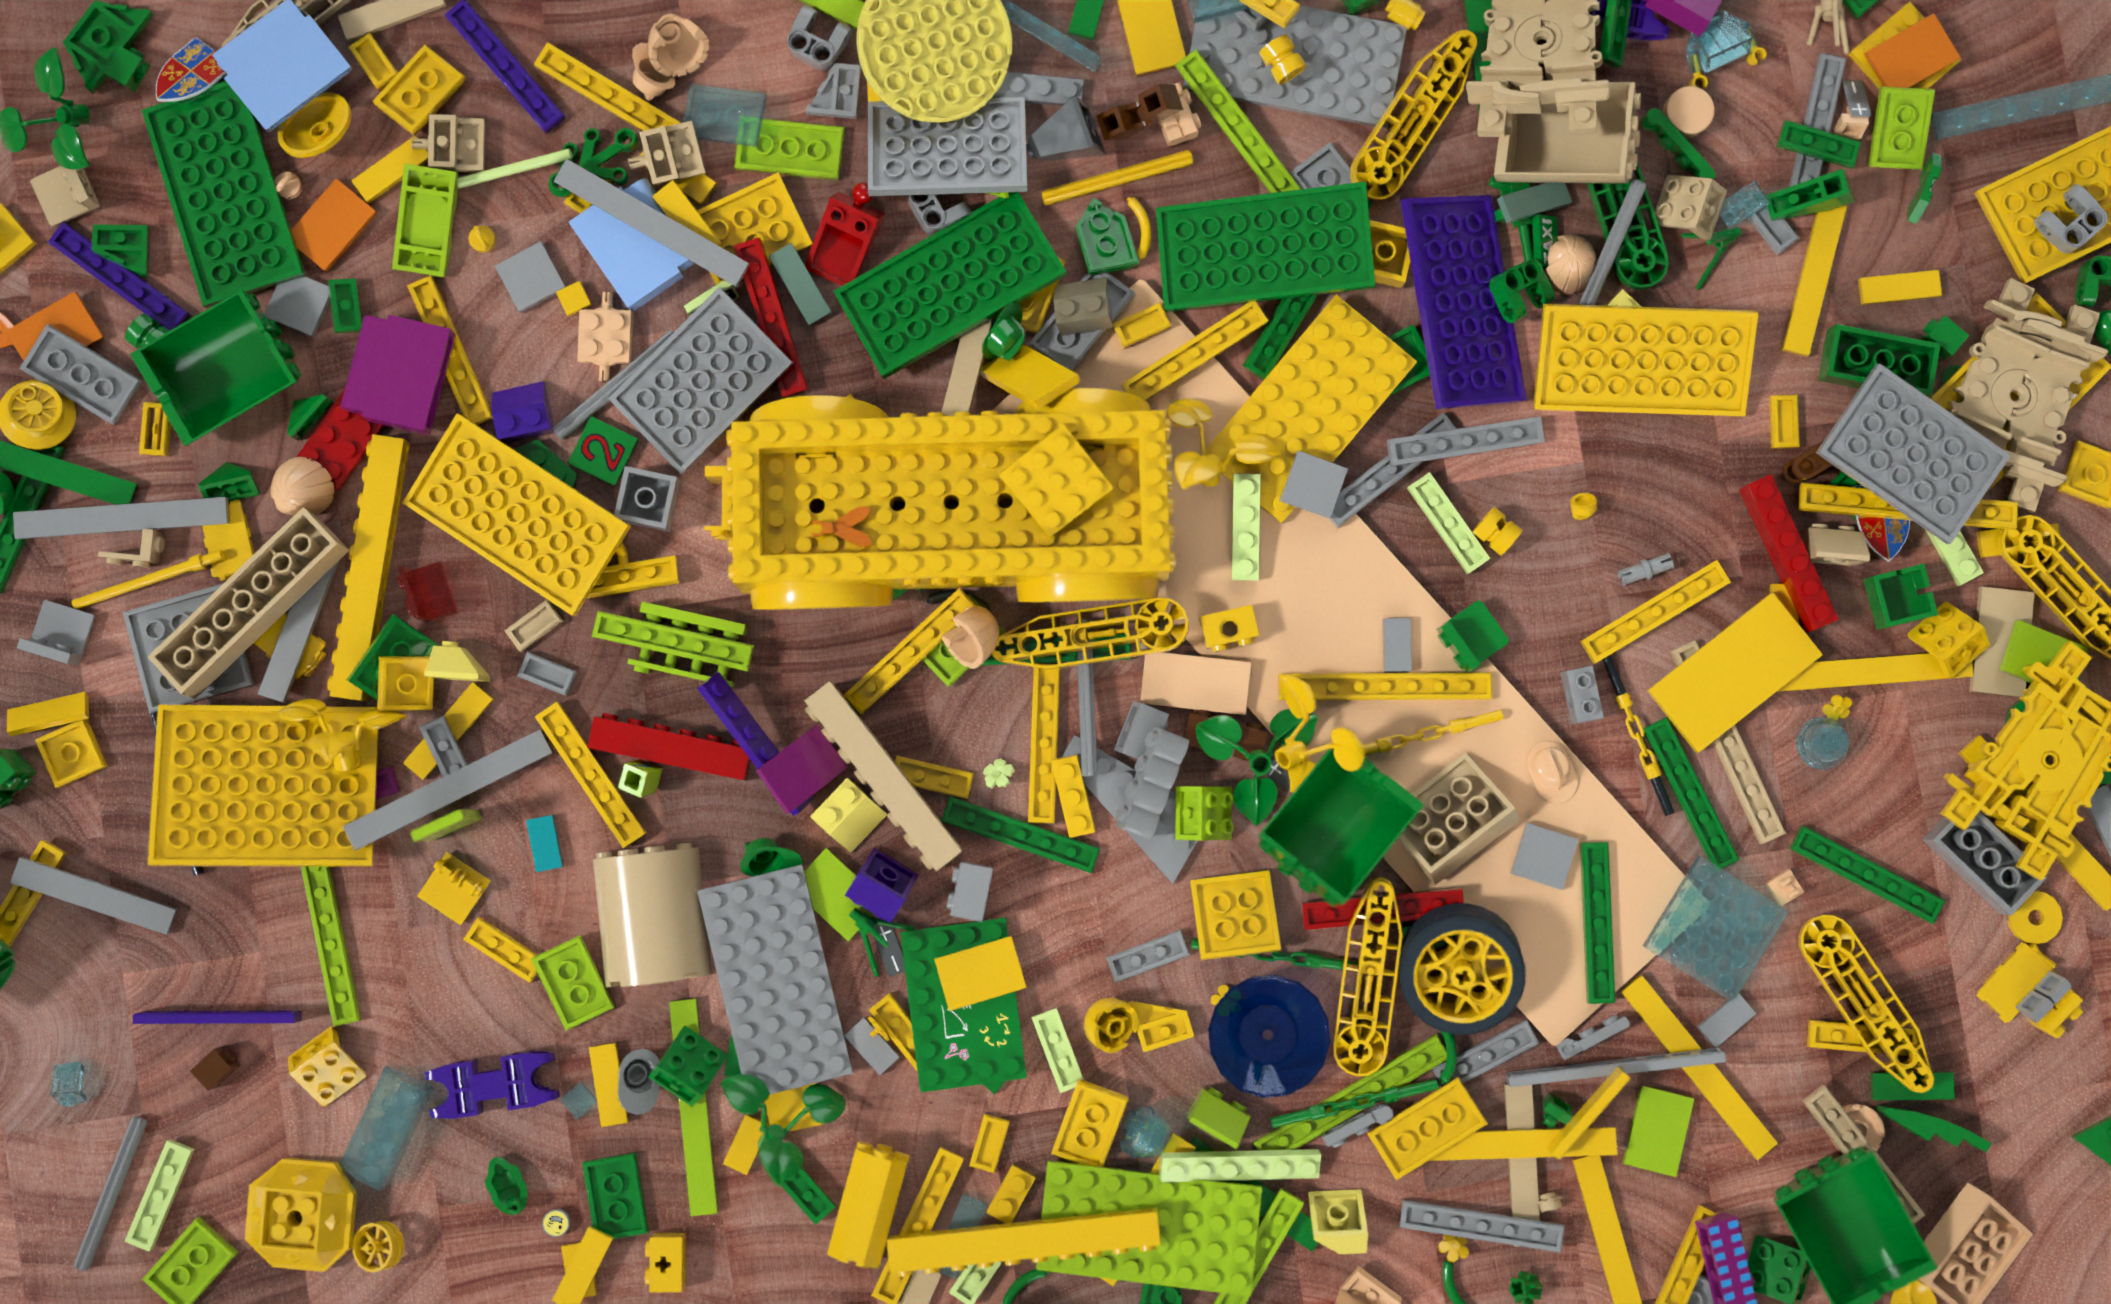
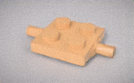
M602 292V308L595 310L580 309L577 362L598 365L599 382L610 381V366L630 364L632 362L634 312L631 310L614 309V293Z

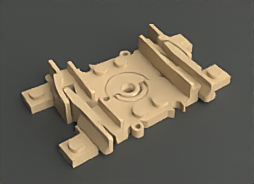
M1492 0V9L1484 13L1485 24L1489 26L1487 50L1481 54L1482 61H1489L1491 64L1480 67L1481 81H1468L1466 84L1468 102L1470 104H1480L1478 137H1505L1507 114H1541L1542 105L1555 102L1557 112L1569 111L1570 135L1597 133L1596 101L1607 100L1610 96L1609 81H1596V68L1600 67L1603 63L1601 52L1596 51L1595 27L1600 23V16H1592L1590 12L1600 10V4L1597 0ZM1540 39H1545L1546 43L1538 45L1537 41ZM1540 64H1544L1546 78L1549 79V81H1544L1542 67L1539 66Z
M2010 278L2007 280L1999 300H1988L1983 307L2007 319L2003 321L1996 318L1992 324L1986 327L1981 338L1982 343H1976L1970 347V355L1978 358L1970 363L1960 387L1953 390L1960 394L1961 401L1960 403L1950 401L1947 405L1951 414L2004 450L2007 441L2010 440L2009 451H2004L2011 456L2004 465L2003 476L2014 479L2007 501L2018 502L2019 509L2033 513L2036 511L2044 484L2056 487L2066 481L2068 477L2043 467L2044 463L2054 467L2057 456L2061 455L2062 450L2055 448L2054 445L2061 444L2066 440V434L2063 431H2057V429L2064 425L2072 399L2078 397V394L2070 391L2069 386L2071 383L2076 385L2082 383L2080 373L2082 370L2089 368L2090 363L2088 362L2095 363L2107 356L2108 350L2090 344L2100 313L2073 305L2070 307L2065 326L2062 328L2063 322L2040 313L2026 311L2035 289ZM2014 391L2018 394L2019 398L2017 401L2011 399V392ZM2006 420H2007V421H2008V424H2007L2006 431H2003L2002 429H2003L2004 424H2005V422H2006Z

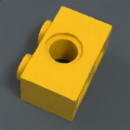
M1252 605L1199 617L1205 648H1212L1213 652L1228 649V644L1238 642L1239 646L1254 643L1253 638L1259 636ZM1231 622L1236 626L1237 632L1234 636L1229 637L1223 633L1222 627L1224 623Z

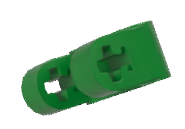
M2096 256L2080 266L2075 293L2076 305L2092 307L2097 299L2099 285L2111 287V256ZM2093 265L2098 267L2099 275L2095 274L2092 270Z
M1535 259L1526 260L1495 275L1489 283L1490 291L1493 294L1497 307L1504 320L1508 323H1514L1526 315V307L1520 296V290L1525 288L1530 301L1539 309L1543 308V304L1553 303L1555 299V293L1540 262Z

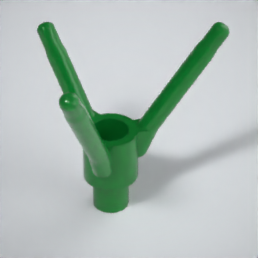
M1738 227L1731 230L1725 229L1721 232H1713L1711 239L1706 241L1707 245L1714 244L1717 252L1696 285L1697 290L1701 289L1721 255L1728 248V245L1734 243L1735 239L1741 236V230ZM1682 233L1681 235L1682 238L1701 239L1694 233Z
M855 908L849 916L856 922L855 925L859 928L874 977H878L879 972L868 933L870 932L887 948L889 943L874 929L876 924L910 931L914 930V926L893 921L889 923L883 919L870 917L866 913L862 914Z

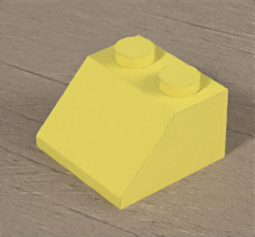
M846 778L810 817L832 838L852 853L887 816V813L850 778Z

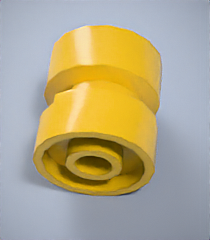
M1288 34L1277 37L1259 51V55L1265 65L1273 66L1271 69L1272 76L1278 85L1292 80L1307 67L1303 58L1298 53H1293L1295 45Z
M1494 506L1472 532L1483 542L1488 540L1490 542L1489 547L1501 556L1516 541L1523 530L1513 521L1506 522V516Z

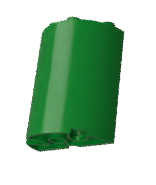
M241 289L130 354L152 393L159 399L162 405L161 408L186 447L296 384L300 380L299 377L302 376L301 371L292 359L296 356L293 349L287 342L283 343L279 336L282 334L280 327L274 320L270 321L260 309L261 304L253 293L248 295Z
M1330 748L1258 835L1260 840L1258 846L1279 863L1277 868L1287 877L1292 875L1296 878L1301 889L1308 894H1311L1312 891L1315 892L1329 905L1335 907L1336 905H1344L1422 809L1424 804L1392 778L1382 774L1365 757L1361 768L1356 771L1345 770L1336 761L1334 749Z
M1860 1146L1836 1158H1833L1832 1155L1823 1157L1817 1161V1166L1810 1170L1803 1168L1793 1174L1795 1179L1774 1191L1776 1194L1774 1201L1831 1304H1871L1881 1299L1884 1294L1893 1290H1899L1938 1269L1871 1150H1863Z

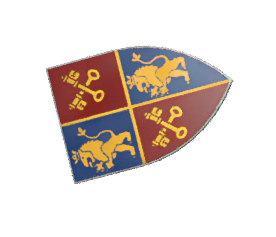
M195 37L173 55L163 66L157 78V101L172 102L194 97L209 89L227 73L220 68L216 59L212 56L215 51Z
M1862 485L1853 486V487H1857V488H1865V487L1862 486ZM1856 516L1859 530L1864 533L1866 543L1876 554L1889 562L1904 545L1910 529V521Z

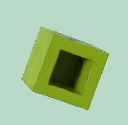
M642 759L625 763L618 788L640 798L654 794L657 791L663 768Z

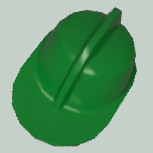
M1012 302L1008 304L985 337L982 345V354L985 358L995 359L1000 357L1010 361L1022 349L1026 335L1025 329L1020 325L1023 314L1019 303Z
M765 837L745 843V854L741 860L740 869L745 875L754 877L802 865L803 860L796 851L781 848L774 840Z

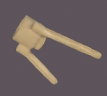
M1821 0V5L1815 6V16L1807 45H1812L1820 17L1823 16L1824 21H1833L1835 45L1840 46L1841 33L1844 53L1849 54L1842 0Z

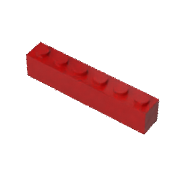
M1770 474L1740 488L1739 492L1781 583L1786 587L1804 632H1811L1839 620L1772 475Z
M602 713V718L595 716L593 718L587 748L747 781L751 759L736 740H732L731 745L721 743V737L706 734L705 739L695 738L696 732L680 729V733L676 734L669 732V726L654 724L652 729L643 727L644 721L628 718V723L617 721L618 716Z

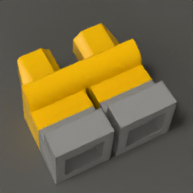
M2049 971L2034 987L2037 992L2031 990L2016 1008L2034 1027L2057 1039L2065 1032V1027L2061 1023L2066 1018L2075 1020L2081 1016L2083 1010L2080 1003L2083 1000L2072 991V985L2067 979Z

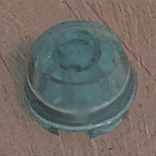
M1817 717L1809 720L1802 726L1797 736L1796 746L1799 755L1806 764L1815 769L1828 770L1837 767L1845 760L1849 752L1850 740L1846 729L1838 721L1828 717Z
M1139 1106L1137 1111L1131 1110L1122 1127L1127 1131L1125 1141H1120V1148L1123 1152L1129 1154L1131 1158L1158 1157L1168 1142L1170 1132L1168 1121L1150 1106Z

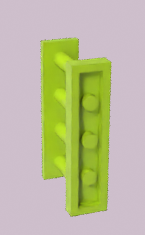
M641 602L639 611L646 614L645 619L648 620L647 622L658 624V622L661 623L662 618L672 620L671 625H673V628L682 630L687 628L688 624L698 626L697 631L700 634L705 635L713 634V630H719L724 632L723 637L732 641L738 640L739 635L746 636L749 627L737 622L647 602ZM641 648L639 660L628 658L627 664L634 666L633 671L649 674L651 669L701 681H706L710 678V676L701 675L702 661L693 660L690 672L675 669L677 656L667 654L664 666L651 664L649 660L652 650ZM718 666L717 672H720L725 680L727 679L729 667ZM726 680L730 687H735V682Z

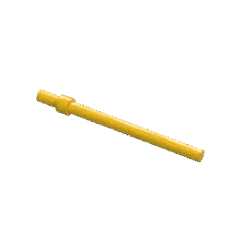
M222 550L203 556L198 554L189 557L188 561L73 599L72 605L74 609H80L192 570L197 572L206 569L207 565L224 560L225 556Z

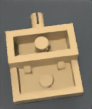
M429 114L428 139L412 138V149H428V167L454 172L478 173L485 171L486 121L483 118H457L456 115Z
M693 121L639 132L643 145V155L628 158L631 170L646 166L649 169L654 186L666 184L672 180L678 181L706 174Z

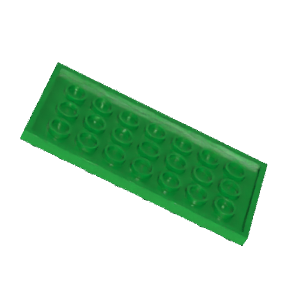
M224 81L211 86L194 97L179 101L163 102L141 110L203 307H212L241 289L250 294L305 275L281 196L276 190L277 183L256 117L230 85Z
M1366 181L1156 207L1165 312L1376 288Z
M1008 192L1009 198L998 197L833 291L883 379L888 378L997 316L1008 304L1012 302L1019 303L1067 276L1065 268L1019 192Z

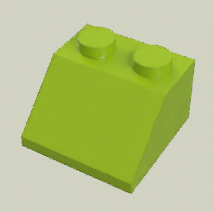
M1211 1086L1209 1090L1202 1087L1186 1114L1189 1122L1237 1149L1250 1120L1249 1114L1246 1113L1247 1107L1233 1100L1232 1104L1222 1099L1224 1094Z

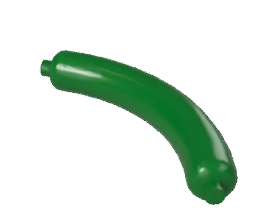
M1440 1031L1447 1048L1446 1064L1440 1075V1083L1444 1084L1451 1080L1456 1068L1457 1044L1454 1034Z
M1447 1259L1443 1262L1442 1268L1445 1291L1453 1304H1467L1455 1287L1453 1279L1454 1264Z
M1033 1269L1021 1275L1009 1287L1002 1303L1013 1304L1018 1293L1027 1284L1046 1277L1049 1271Z

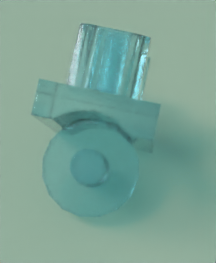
M1754 180L1724 199L1719 215L1730 229L1768 205L1770 199L1763 193L1757 181Z

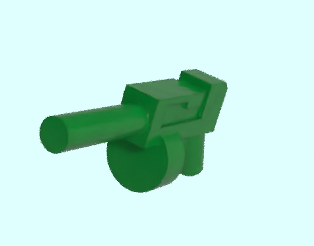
M1491 176L1488 181V186L1500 190L1501 196L1530 188L1529 182H1497L1494 176ZM1501 209L1494 211L1496 223H1505L1506 221ZM1532 216L1512 222L1513 228H1518L1524 261L1534 259L1529 226L1532 224Z

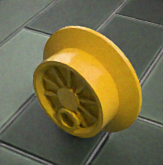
M28 380L13 386L0 401V428L11 442L26 449L43 450L60 444L70 435L76 423L77 413L74 401L39 380Z

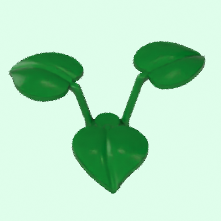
M58 47L51 48L36 61L34 77L42 93H49L51 100L64 105L56 110V117L23 122L21 113L17 108H4L0 112L1 141L9 151L21 152L27 144L25 126L59 122L62 125L55 131L57 137L51 143L52 153L56 162L67 169H83L91 164L86 158L80 135L75 127L88 124L90 113L86 105L73 104V100L60 98L65 90L64 73Z
M1289 708L1278 712L1272 718L1270 730L1276 736L1272 739L1267 752L1257 749L1249 753L1236 744L1242 737V730L1239 723L1232 717L1225 715L1215 716L1196 725L1197 740L1204 752L1210 757L1217 760H1227L1232 756L1235 748L1248 758V765L1255 773L1254 780L1250 778L1241 780L1234 788L1233 800L1238 810L1255 826L1262 823L1268 817L1277 800V787L1274 781L1268 777L1260 779L1259 777L1268 773L1272 767L1270 757L1273 755L1276 742L1279 741L1281 747L1287 745L1285 739L1292 735L1303 720V718H1296ZM1309 713L1310 719L1294 741H1301L1306 746L1310 743L1318 721V716L1314 713Z
M740 1074L730 1076L721 1082L728 1102L738 1112L750 1115L757 1113L761 1108V1127L759 1130L762 1132V1135L758 1140L759 1156L766 1172L778 1187L795 1175L803 1164V1155L799 1148L791 1142H783L789 1130L808 1112H810L815 1122L826 1124L837 1120L846 1108L845 1099L834 1089L823 1084H812L802 1094V1101L807 1107L784 1129L778 1124L767 1126V1106L763 1102L769 1098L770 1092L760 1079L751 1075Z

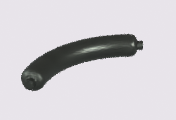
M944 590L928 596L926 602L927 604L934 605L946 601L956 590ZM964 591L967 595L970 594L982 607L990 611V606L984 600Z

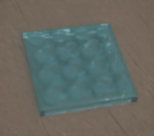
M1698 855L1644 942L1643 947L1724 998L1734 1002L1789 911Z

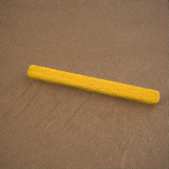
M1185 150L1043 190L1042 199L1045 205H1050L1192 165L1193 156L1190 150Z

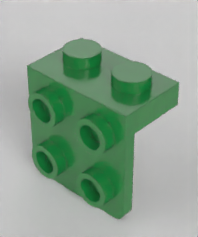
M1479 600L1436 629L1439 633L1437 636L1445 648H1450L1455 655L1453 657L1455 663L1461 670L1465 669L1466 672H1470L1480 666L1481 662L1509 642L1504 631L1484 603Z

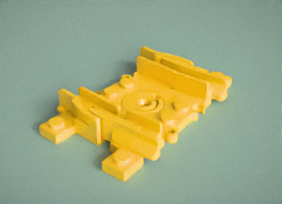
M2071 641L2065 642L2048 667L2040 662H2035L2032 666H2024L2022 672L2033 680L2028 689L2022 691V694L2025 696L2019 697L2025 703V709L2023 712L2018 711L2016 708L2010 709L2011 717L1996 736L1995 743L1986 742L1981 746L1982 754L1988 757L1986 759H1979L1977 763H1969L1967 766L1969 769L1964 774V777L1974 783V785H1967L1953 773H1946L1943 776L1948 784L1957 791L1940 814L1961 830L1967 829L1979 811L1996 819L1993 824L1998 829L2028 843L2015 866L2037 880L2042 881L2058 854L2069 857L2073 852L2075 844L2067 838L2076 823L2084 820V818L2078 816L2077 808L2080 805H2083L2085 808L2092 807L2090 799L2104 777L2103 771L2111 772V758H2109L2111 756V702L2089 690L2077 680V677L2092 657ZM2048 755L2054 758V762L2051 765H2048L2045 761ZM2030 782H2033L2025 797L2010 795L2015 789L2024 790ZM2009 796L2008 799L2010 800V802L2008 803V805H2007V807H2006V806H2005L2004 804H2002V803H2003V802L2007 799V797ZM2029 819L2038 820L2030 833L2021 830L2030 821Z

